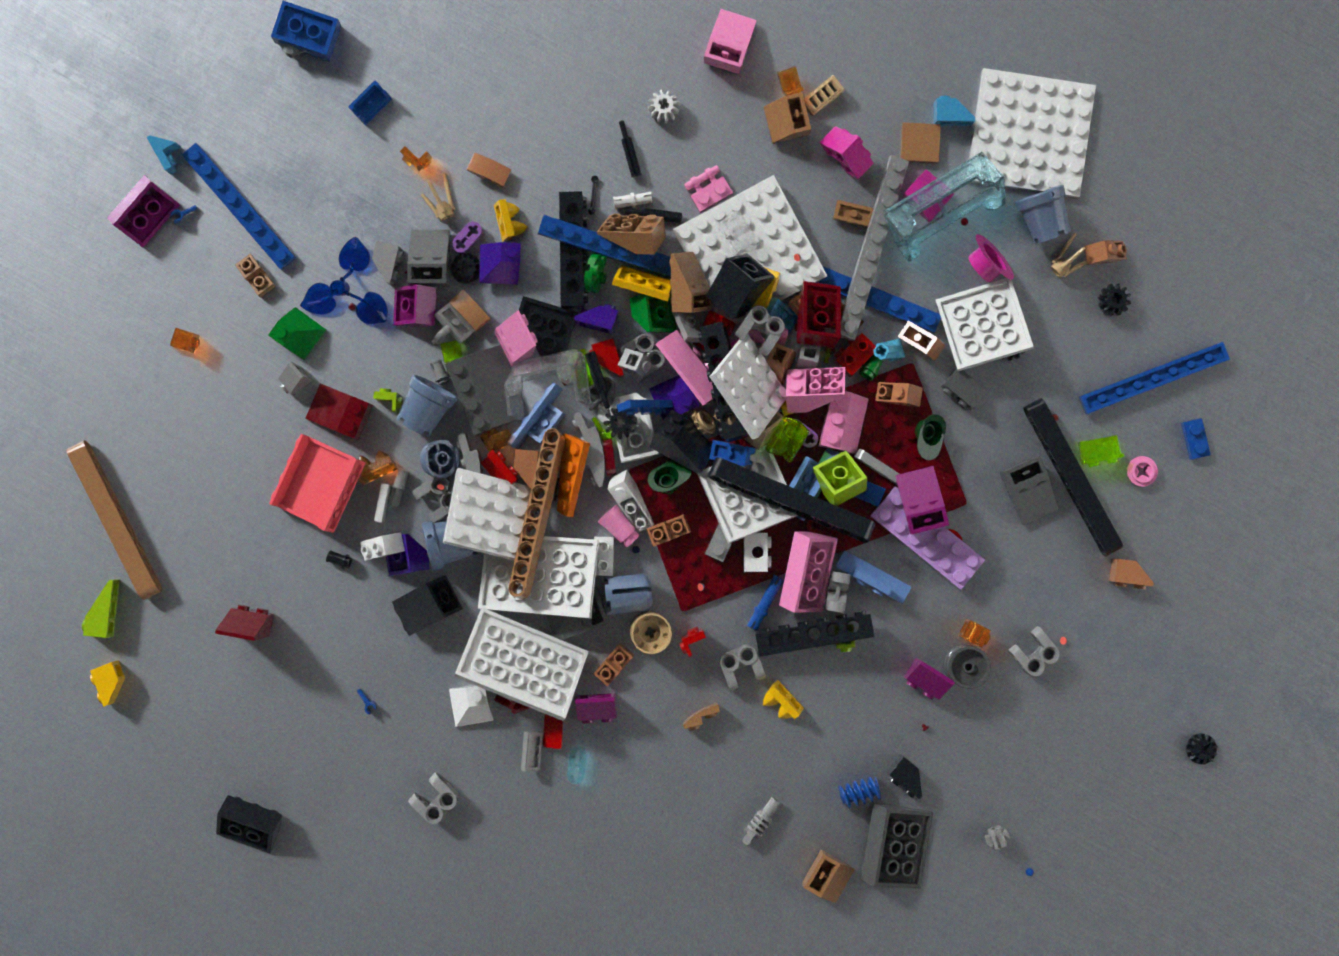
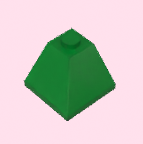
M645 294L631 297L632 318L647 332L673 333L677 330L672 313V294H670L668 301Z
M295 307L278 320L268 336L305 360L327 329Z

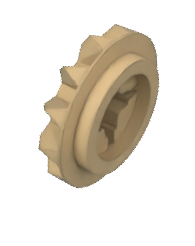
M700 407L694 409L691 418L694 420L697 429L701 430L702 434L708 436L715 433L716 425L711 414Z

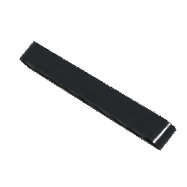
M1039 398L1024 406L1023 410L1100 552L1107 557L1123 548L1121 539L1045 401Z
M716 457L714 459L708 477L716 482L861 542H869L875 527V522L722 458Z

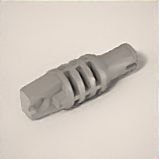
M771 797L763 810H759L744 829L747 832L742 840L744 844L749 846L754 838L758 841L772 822L771 817L781 805L777 799Z

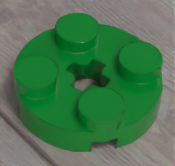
M592 254L589 257L587 264L590 265L589 271L585 270L584 286L588 292L599 293L601 284H605L607 274L604 273L607 261L606 256Z

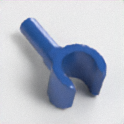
M194 205L186 210L180 211L176 209L172 211L170 217L173 215L179 217L173 223H180L183 216L197 210V207Z
M361 688L358 689L357 693L366 705L365 712L370 715L371 711L368 709V706L372 705L376 710L377 704L374 701H370Z

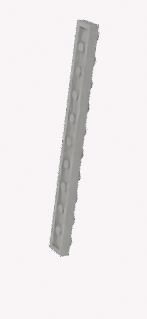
M894 155L889 157L841 313V337L852 341L855 340L909 164V161Z

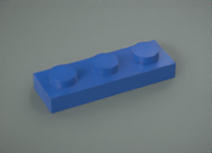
M627 400L617 404L618 412H626V415H634L638 412L641 415H648L652 412L655 415L665 414L667 409L673 408L672 400Z

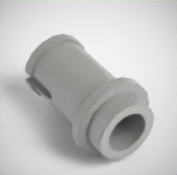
M442 360L430 363L436 377L435 382H438L439 385L448 383L450 376L447 375Z

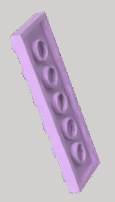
M896 486L870 515L959 590L965 586L985 561L984 558L946 527L911 535L899 489Z

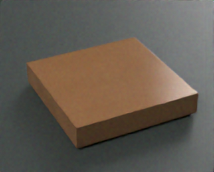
M903 122L900 158L909 162L938 164L941 124Z

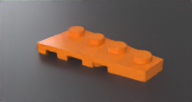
M563 433L566 442L560 465L557 512L566 517H573L590 443L571 434Z

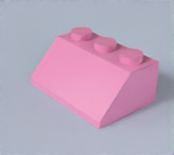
M845 391L844 397L828 403L818 446L841 452L846 450L849 454L856 455L869 399Z

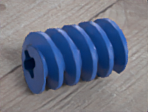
M868 777L867 783L864 779H860V785L853 781L852 788L846 783L845 790L841 785L838 786L843 806L846 804L849 809L851 808V802H854L856 806H859V800L866 804V798L874 802L875 795L881 800V792L876 777L875 781Z

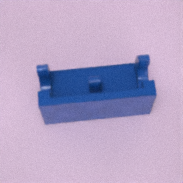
M375 80L348 107L366 126L392 98Z
M713 440L709 459L714 460L718 457L746 467V465L753 463L750 460V455L755 454L756 448Z

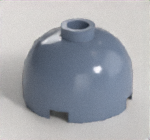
M448 440L429 442L420 453L421 467L431 477H449L453 474L455 468L459 466L460 456L458 449L449 443Z

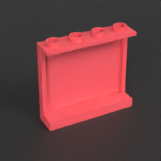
M301 434L296 440L295 448L287 460L285 470L279 478V483L271 495L269 504L294 514L318 526L323 531L334 533L366 462L312 437Z

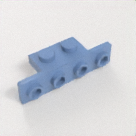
M553 382L546 388L542 398L534 404L533 410L523 419L519 429L512 434L508 442L511 447L519 449L528 436L542 445L544 433L550 428L555 429L563 419L565 414L552 405L562 391V388Z
M827 448L819 463L805 456L789 486L818 498L821 487L813 467L836 456L839 452ZM796 516V518L800 520H805V518L801 516Z
M843 551L836 564L838 569L855 577L856 583L864 587L869 585L873 587L872 591L880 596L885 594L900 603L905 601L911 590V586L847 551Z

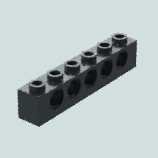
M582 191L559 192V220L587 228V216H583V209H587V197H583ZM571 209L579 211L574 217L569 216L568 212ZM560 242L561 307L565 309H585V303H588V292H584V265H588L587 254H584V249L579 248L578 253L572 255L569 253V249L572 246ZM572 265L579 267V271L575 274L569 272V268ZM572 284L580 286L576 293L569 291Z
M721 321L700 327L701 333L698 336L701 345H704L705 352L702 353L704 362L708 363L709 367L707 377L709 382H712L711 396L713 401L716 400L717 404L715 414L721 422V427H719L720 436L727 442L750 437L737 417L735 423L728 424V418L735 414L729 405L724 406L723 396L709 377L716 369V362L724 359L731 350L726 324ZM714 341H719L717 349H711Z
M861 611L855 612V616L847 618V614L835 616L836 620L828 621V618L816 619L817 623L809 624V621L798 622L797 627L790 628V625L786 624L778 626L779 630L771 631L770 627L759 629L760 633L755 634L759 657L875 637L871 614ZM851 621H855L859 625L858 630L854 633L847 629V625ZM833 624L839 627V633L836 636H832L828 632V628ZM812 628L819 629V638L812 639L809 632ZM794 631H798L801 634L800 641L796 643L790 639V635ZM776 634L782 638V642L778 646L773 645L771 642L772 637Z

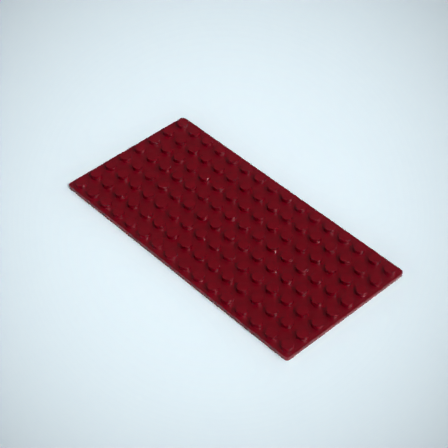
M913 363L877 375L872 381L866 379L845 387V391L869 399L857 451L859 449L864 450L899 474L934 466L946 512L967 504L944 441L942 442L940 453L935 459L925 460L918 453L915 428L921 420L933 415L924 389L922 390L920 407L875 401L878 382L908 383L923 388ZM828 404L809 412L793 413L784 416L786 417L784 423L770 441L765 444H769L788 486L792 482L805 456L819 463L827 449L818 445ZM791 419L801 421L817 434V444L811 448L802 446L786 433V423ZM797 423L789 424L791 427L790 432L797 431L799 434L801 433L797 429ZM803 433L802 436L806 438L805 443L811 442L813 444V435L807 436ZM720 435L707 439L711 444L713 440L725 441ZM744 439L729 442L743 446L753 447L752 445H750L749 442H747ZM849 454L866 475L868 482L886 489L881 502L894 486L898 488L897 485L858 461L854 457L855 455ZM662 456L629 470L631 477L638 486L654 525L683 514L686 516L691 532L657 545L682 611L693 609L772 579L773 575L780 576L785 574L794 532H809L806 528L808 519L803 521L796 517L757 532L768 533V537H771V548H768V556H771V568H768V572H744V538L732 542L723 562L705 554L719 522L696 472L692 471L690 478L680 485L674 493L662 494L649 486L648 475L653 469L671 460L670 458ZM711 459L705 469L712 467L714 460ZM821 490L818 498L829 502ZM855 497L838 505V507L875 522L869 542L891 534L870 516L877 506ZM810 522L809 524L812 526L811 530L813 531L815 528L819 530L823 528L815 522ZM825 528L824 532L829 534V536H837L834 530L830 531ZM841 534L840 539L837 541L835 554L857 547L865 542ZM754 547L752 554L755 558H759L762 556L763 550L761 547ZM699 583L704 585V590L700 591L698 589Z

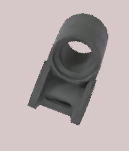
M604 377L605 381L611 383V388L605 391L608 397L614 392L615 384L610 378ZM594 384L579 395V398H583L588 404L590 411L602 402L600 392L596 391Z

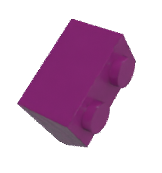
M418 284L395 288L393 326H435L436 288Z
M917 658L914 659L904 675V678L908 680L906 684L914 689L920 687L924 690L922 694L931 700L934 697L940 700L955 683Z
M616 693L577 695L575 699L577 720L582 721L583 724L594 723V720L599 719L603 723L613 722V719L617 718Z

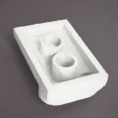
M638 393L615 397L614 402L609 408L611 416L613 415L611 412L612 408L615 409L616 413L618 412L617 404L627 400L647 399ZM640 412L634 414L635 417L632 420L636 421L637 425L631 426L635 429L634 433L629 430L627 431L630 436L629 438L622 434V440H619L618 434H616L621 463L659 455V452L650 448L654 436L650 414L641 415ZM618 419V422H615L618 427H623L622 424L625 425L622 419Z

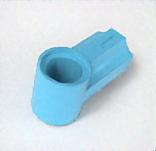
M901 339L878 343L873 350L874 355L880 360L888 359V361H895L905 358Z

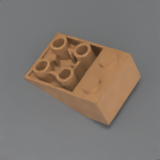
M611 214L597 231L598 235L635 254L654 255L666 238L664 218L657 217L656 215L638 216L637 214L622 216L620 214Z
M694 252L671 253L670 285L672 291V312L693 313L712 310V302L706 296L710 286Z

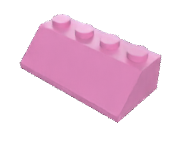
M679 330L674 331L655 345L701 404L704 406L712 402L711 389H713V386L707 377L709 367L708 363H704L700 358L702 354L696 346L692 347L689 342L684 341Z
M794 532L779 606L794 613L822 612L838 538L813 532Z

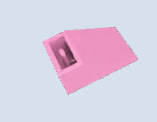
M721 9L708 42L704 63L740 74L757 20Z
M519 310L495 329V335L511 367L531 358L537 343L535 334L530 332L527 327L529 323L524 314L521 315Z
M845 367L787 370L786 403L788 413L809 412L845 396Z

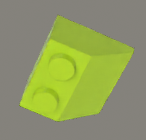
M846 450L813 467L823 494L833 505L838 506L867 489L866 475Z

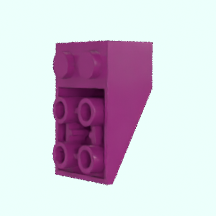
M934 466L895 475L911 535L949 525Z

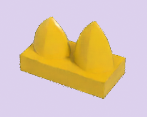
M500 199L493 205L502 242L510 241L528 228L522 222L511 221V218L520 210L518 206L506 202V199Z
M776 680L771 685L763 699V706L781 704L778 717L782 719L792 717L796 719L804 708L779 680Z

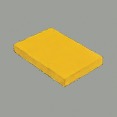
M620 265L612 282L614 286L668 301L672 292L671 279Z

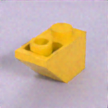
M119 660L90 670L91 682L96 686L98 691L97 698L103 707L115 702L125 680Z

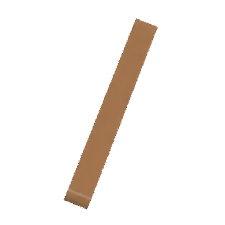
M554 428L548 429L543 436L509 582V593L519 599H526L531 594L565 447V436ZM558 435L557 441L552 443V438ZM554 454L553 459L547 461L548 456ZM549 472V477L543 480L544 474ZM545 491L544 497L539 499V493ZM540 509V515L535 518V512ZM536 528L535 535L530 537L531 530ZM531 547L532 552L526 556V550ZM527 566V572L522 575V568ZM522 585V592L517 594V588Z
M84 440L66 450L67 455L139 597L142 600H146L162 592V586L92 447Z

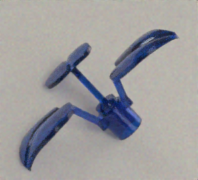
M353 237L343 246L339 254L340 267L346 270L350 269V271L343 277H340V280L333 281L330 287L324 283L312 285L300 304L303 309L314 314H328L336 307V301L333 296L347 295L361 301L356 307V314L362 322L378 324L387 321L388 308L381 295L375 292H368L363 299L350 293V286L345 281L353 273V270L363 271L370 262V254L359 238Z

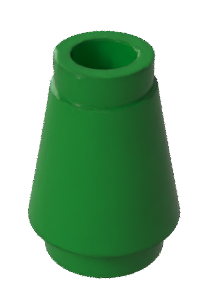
M873 354L860 367V375L872 381L877 377L883 360H880Z

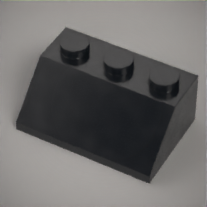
M227 795L217 813L216 834L271 853L281 827L282 814L276 810L263 808L257 803L244 801L240 797Z

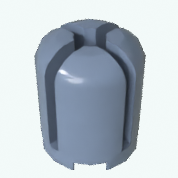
M635 574L604 577V582L608 581V584H605L606 607L611 608L607 615L646 612L650 610L653 604V594L651 592V581L647 575Z

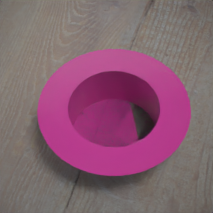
M977 234L976 241L979 248L968 256L975 271L989 283L1000 274L1010 280L1014 279L1013 271L1004 256L988 239Z

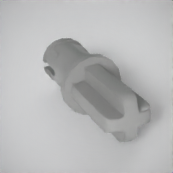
M398 468L394 484H391L392 490L388 505L393 507L399 506L403 491H406L405 485L410 472Z

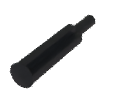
M621 120L619 121L623 136L621 141L631 177H638L642 173L632 138L628 136L625 122Z
M627 208L624 210L625 214H637L638 216L656 215L657 217H663L664 222L681 224L683 217L680 212L644 208V211Z
M595 351L585 354L596 391L600 392L604 407L608 409L610 404L605 392L607 386Z

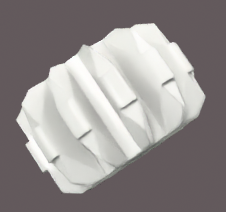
M661 89L660 95L653 93L654 99L648 100L650 104L648 111L652 112L651 118L657 116L658 123L662 118H664L665 123H668V117L674 120V114H679L677 107L680 106V102L676 101V95L670 97L671 91L669 90L666 94H663ZM667 104V108L661 109V105Z

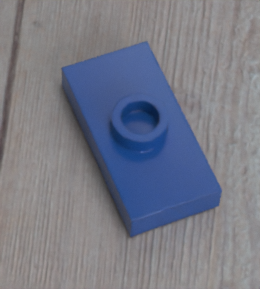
M867 481L866 491L855 496V498L878 507L886 489Z

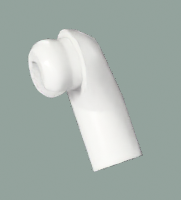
M602 401L597 407V417L603 423L604 421H610L605 417L606 414H610V409H605Z

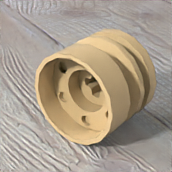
M646 611L637 615L631 622L629 629L630 638L636 648L647 654H657L665 650L672 637L671 626L662 615L653 611ZM648 627H650L651 629H655V631L652 632V636L645 634V632H647Z

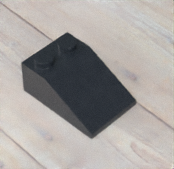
M671 410L655 431L650 448L700 475L711 460L709 458L712 444L688 418Z

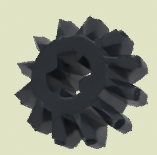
M1117 283L1115 286L1109 284L1107 288L1101 289L1102 294L1098 295L1097 298L1102 300V302L1098 303V306H1104L1102 309L1103 313L1108 311L1109 316L1114 315V313L1119 316L1122 311L1126 312L1128 310L1126 305H1130L1131 301L1127 298L1131 294L1125 293L1127 287L1121 289L1120 284ZM1116 297L1117 302H1113L1112 298Z
M612 408L611 412L613 415H605L610 421L603 422L604 425L609 426L605 429L606 433L612 431V438L618 434L619 440H622V434L629 438L630 436L627 431L629 430L634 433L635 429L631 426L637 425V422L632 420L635 415L627 416L626 412L616 413L615 409ZM618 419H622L625 425L622 424L623 427H618L615 422H618Z

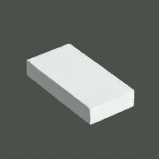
M382 483L374 518L377 522H385L388 500L392 488L389 484Z

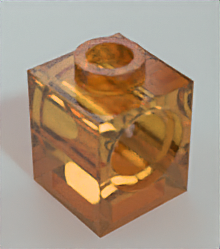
M966 619L958 636L979 647H983L991 637L989 635L991 630L970 619Z

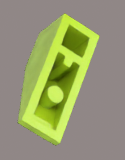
M120 579L109 580L82 622L83 636L113 637Z

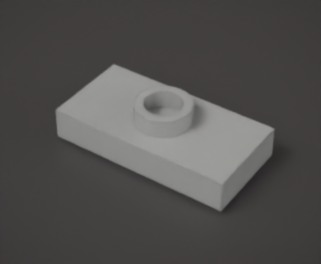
M672 312L684 341L700 343L698 334L701 332L693 314Z
M524 732L521 771H540L543 732Z

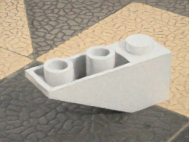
M625 470L611 477L608 490L630 523L636 528L637 533L654 526L638 486L629 472Z

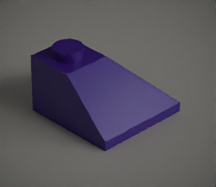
M498 242L481 244L479 283L518 285L521 243Z
M599 305L576 315L574 321L577 326L613 335L619 311L615 310L616 307L613 305Z
M680 375L649 388L654 400H672L673 408L667 409L665 414H661L663 420L671 410L684 415L700 406L694 393Z
M402 534L405 551L386 556L389 576L430 569L427 550L409 534Z

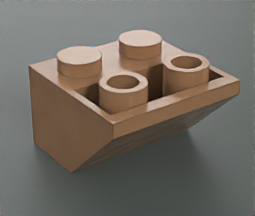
M802 92L784 96L763 107L772 144L810 134L811 125Z
M821 849L802 884L805 889L818 897L836 903L855 868Z

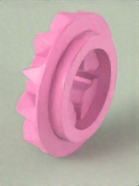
M1146 456L1134 458L1126 468L1127 477L1131 483L1140 487L1151 485L1158 475L1156 463ZM1137 467H1145L1144 473L1146 476H1138L1139 470Z

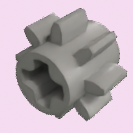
M1000 825L993 826L987 830L988 835L984 836L987 845L993 846L995 850L1008 845L1006 841L1010 840L1008 830L1002 829Z

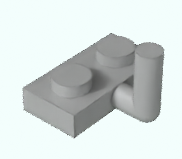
M450 303L434 315L444 326L432 339L434 345H438L448 333L461 344L475 332Z

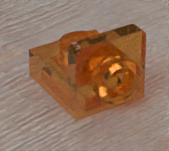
M175 328L170 346L194 353L199 347L200 335Z

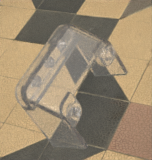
M571 349L516 363L504 384L508 416L521 421L525 418L521 395L523 382L556 374L560 382L565 384L573 383L575 401L591 405L583 353L576 349Z

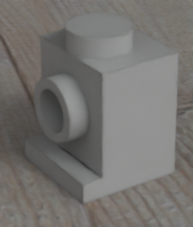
M626 348L618 366L626 373L643 377L644 373L649 372L651 368V360L643 353Z

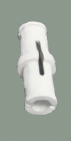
M651 191L639 194L632 192L630 195L613 197L615 209L630 206L636 208L637 205L653 204Z

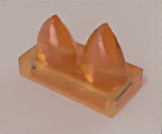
M383 451L377 452L374 463H371L364 456H359V460L366 462L358 479L362 485L398 470L392 458Z

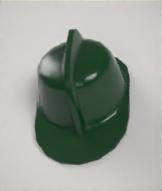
M933 414L928 416L926 419L921 420L915 428L917 450L925 460L935 459L940 453L946 432V422L940 415Z
M671 459L650 472L648 484L658 493L672 494L690 478L692 470Z

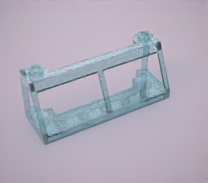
M980 152L884 210V217L897 248L908 263L921 254L920 243L979 207L984 206L987 210H996L1005 205L1004 176L987 156ZM975 179H978L982 185L985 183L989 184V187L946 212L942 199ZM994 185H999L1000 192L995 188ZM938 202L942 215L912 232L913 227L916 225V220L913 217ZM896 231L903 238L902 240L899 241Z

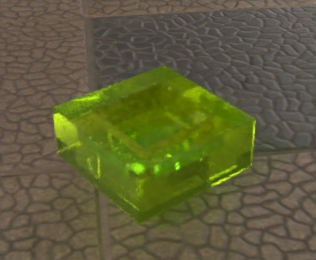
M457 340L440 344L445 363L463 357L461 344Z

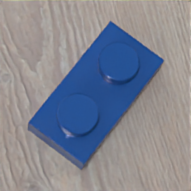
M1202 418L1181 423L1189 459L1193 460L1210 456L1211 453Z

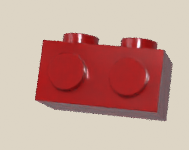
M863 333L859 336L856 335L854 341L849 340L848 343L850 345L845 350L841 348L834 355L837 359L833 363L838 367H845V374L849 378L874 354L873 350L876 348V345Z

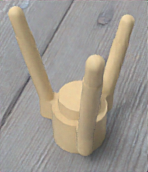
M443 173L448 204L446 201H441L431 180H428L427 183L438 203L436 208L425 194H421V197L434 212L436 218H440L441 221L454 216L453 211L456 210L452 202L446 173Z
M1076 233L1072 234L1058 256L1051 262L1053 265L1050 268L1059 278L1062 276L1066 277L1087 264V260L1070 268V263L1085 251V247H1082L1068 260L1065 258L1061 260V257L1076 237Z

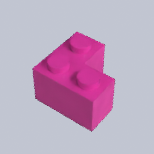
M835 126L819 142L826 154L838 160L845 172L856 179H859L874 164L870 158L871 153L862 145L863 140L856 134H850L846 129L842 130Z

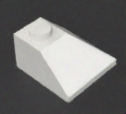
M476 685L449 689L456 727L494 720L488 690Z

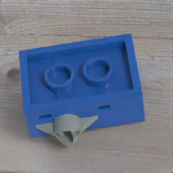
M283 0L271 38L275 44L280 45L285 54L290 58L305 53L330 62L341 24L337 18Z

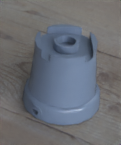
M1059 185L1015 201V206L1022 213L1034 244L1054 239L1062 233L1067 234L1072 231L1064 201V196L1066 195L1064 185Z
M413 375L409 382L410 389L396 419L399 421L402 417L405 420L404 426L423 435L424 431H427V437H431L447 410L452 408L458 399L440 385L421 376Z
M426 521L421 523L434 572L443 569L444 565L478 555L477 551L443 543L447 521L437 523Z

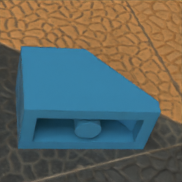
M946 95L940 96L933 104L934 124H941V126H972L975 122V117L956 98H950V96Z

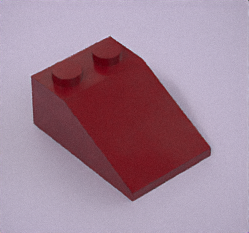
M803 281L797 320V343L834 348L841 338V286Z
M320 383L306 419L359 440L373 404Z
M238 604V607L229 610L216 628L215 634L252 641L270 637L274 614L268 613V609L257 608L255 611L249 610L250 606Z

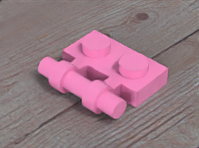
M717 165L711 169H705L704 173L690 178V181L684 184L687 191L694 187L696 192L690 197L700 213L733 194L724 177L716 180L714 175L720 172ZM709 179L711 184L701 188L700 183Z

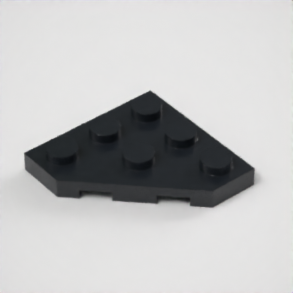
M523 296L519 312L521 315L524 314L529 323L527 327L537 338L536 349L542 361L562 368L575 326L574 318L578 315V312Z

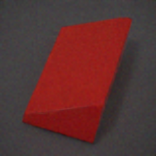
M545 714L543 747L562 749L564 721Z

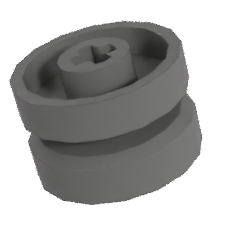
M961 644L954 646L944 658L943 667L946 676L962 688L973 689L980 687L990 676L991 664L988 656L984 651L972 645Z

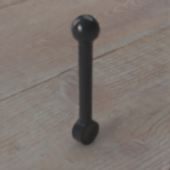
M592 176L591 178L593 185L591 204L588 209L590 215L595 214L596 184L599 182L597 176Z

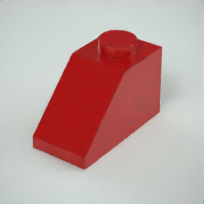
M613 338L591 344L592 350H589V352L595 351L600 367L620 378L625 377L622 368L618 366L620 359Z

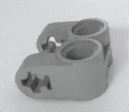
M755 306L745 316L734 335L743 340L750 329L758 330L765 339L759 352L768 356L783 333L785 324L781 318L770 316L764 307ZM753 315L757 316L760 321L756 320ZM770 326L774 327L776 332L772 331Z
M641 334L617 350L621 357L626 348L634 351L638 350L650 360L654 355L661 357V362L658 365L651 364L649 372L644 373L643 377L633 374L637 383L662 369L666 363L665 356L655 345V340L649 334ZM644 339H648L651 342L650 347L647 349L641 348V342Z
M433 477L412 491L417 500L431 492L436 495L441 507L428 515L430 521L437 523L448 516L450 506L447 505L446 500L449 496H452L453 486L447 477ZM439 480L445 482V488L442 491H439L436 487Z
M831 571L824 609L845 613L851 574Z
M1037 626L1030 632L1040 645L1034 653L1026 656L1016 644L1008 650L1026 674L1032 676L1041 675L1048 666L1056 663L1060 658L1058 648L1046 633ZM1047 649H1050L1052 655L1046 659L1044 653ZM1032 661H1036L1037 667L1031 671L1029 665Z
M743 645L734 650L724 652L720 656V665L730 691L739 688L733 671L744 666H752L757 681L766 678L757 651L751 645ZM745 650H751L753 655L751 659L745 660L742 658V653ZM727 657L735 659L734 664L730 667L724 664V660Z
M435 772L429 778V782L440 794L430 804L418 793H414L408 799L410 805L429 824L439 823L459 801L457 790L442 775ZM444 795H451L453 802H445ZM433 808L437 809L439 816H432L430 810Z

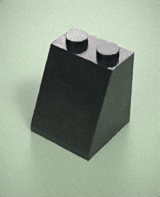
M749 254L726 258L706 296L713 305L721 308L729 318L743 317L775 276Z
M446 575L430 581L392 601L394 610L398 614L408 636L463 609Z

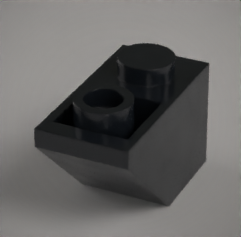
M900 754L887 771L890 775L889 780L896 786L901 784L905 787L904 792L912 799L915 796L921 799L922 791L919 769Z

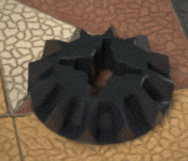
M461 253L454 258L451 263V273L458 282L468 284L478 279L480 261L476 256L470 253ZM463 261H465V263L468 266H472L468 269V276L464 270H459L463 267Z
M1199 733L1193 735L1188 740L1186 752L1193 762L1206 765L1209 762H1213L1214 757L1217 756L1218 746L1215 743V739L1211 736ZM1198 744L1202 746L1207 745L1205 748L1207 755L1202 752L1199 753L1200 748Z

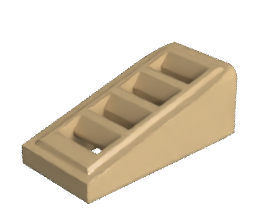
M834 75L804 98L806 108L813 116L843 94L844 88ZM830 84L833 86V88L836 90V92H834V91L831 89V87L829 86ZM824 89H826V91L829 93V98L823 92ZM819 94L824 102H821L816 95ZM813 98L818 107L815 108L810 99Z

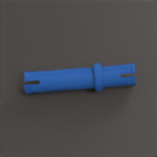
M773 575L758 606L754 608L755 612L747 623L748 627L751 628L756 621L753 629L758 631L764 617L768 615L767 611L781 588L784 579L780 578L778 583L775 584L779 577Z

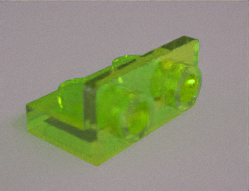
M783 417L766 445L765 450L768 453L783 456L787 462H792L809 434V430L801 421Z
M1117 435L1078 442L1082 465L1088 464L1089 467L1099 466L1100 461L1106 460L1107 464L1119 462V458L1124 457V453L1121 454Z

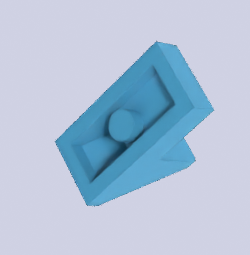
M151 135L147 136L164 170L171 175L177 172L175 167L177 163L171 153L180 149L181 146L170 140Z
M772 297L766 309L768 314L772 317L781 318L785 328L788 329V332H791L798 316L778 298Z

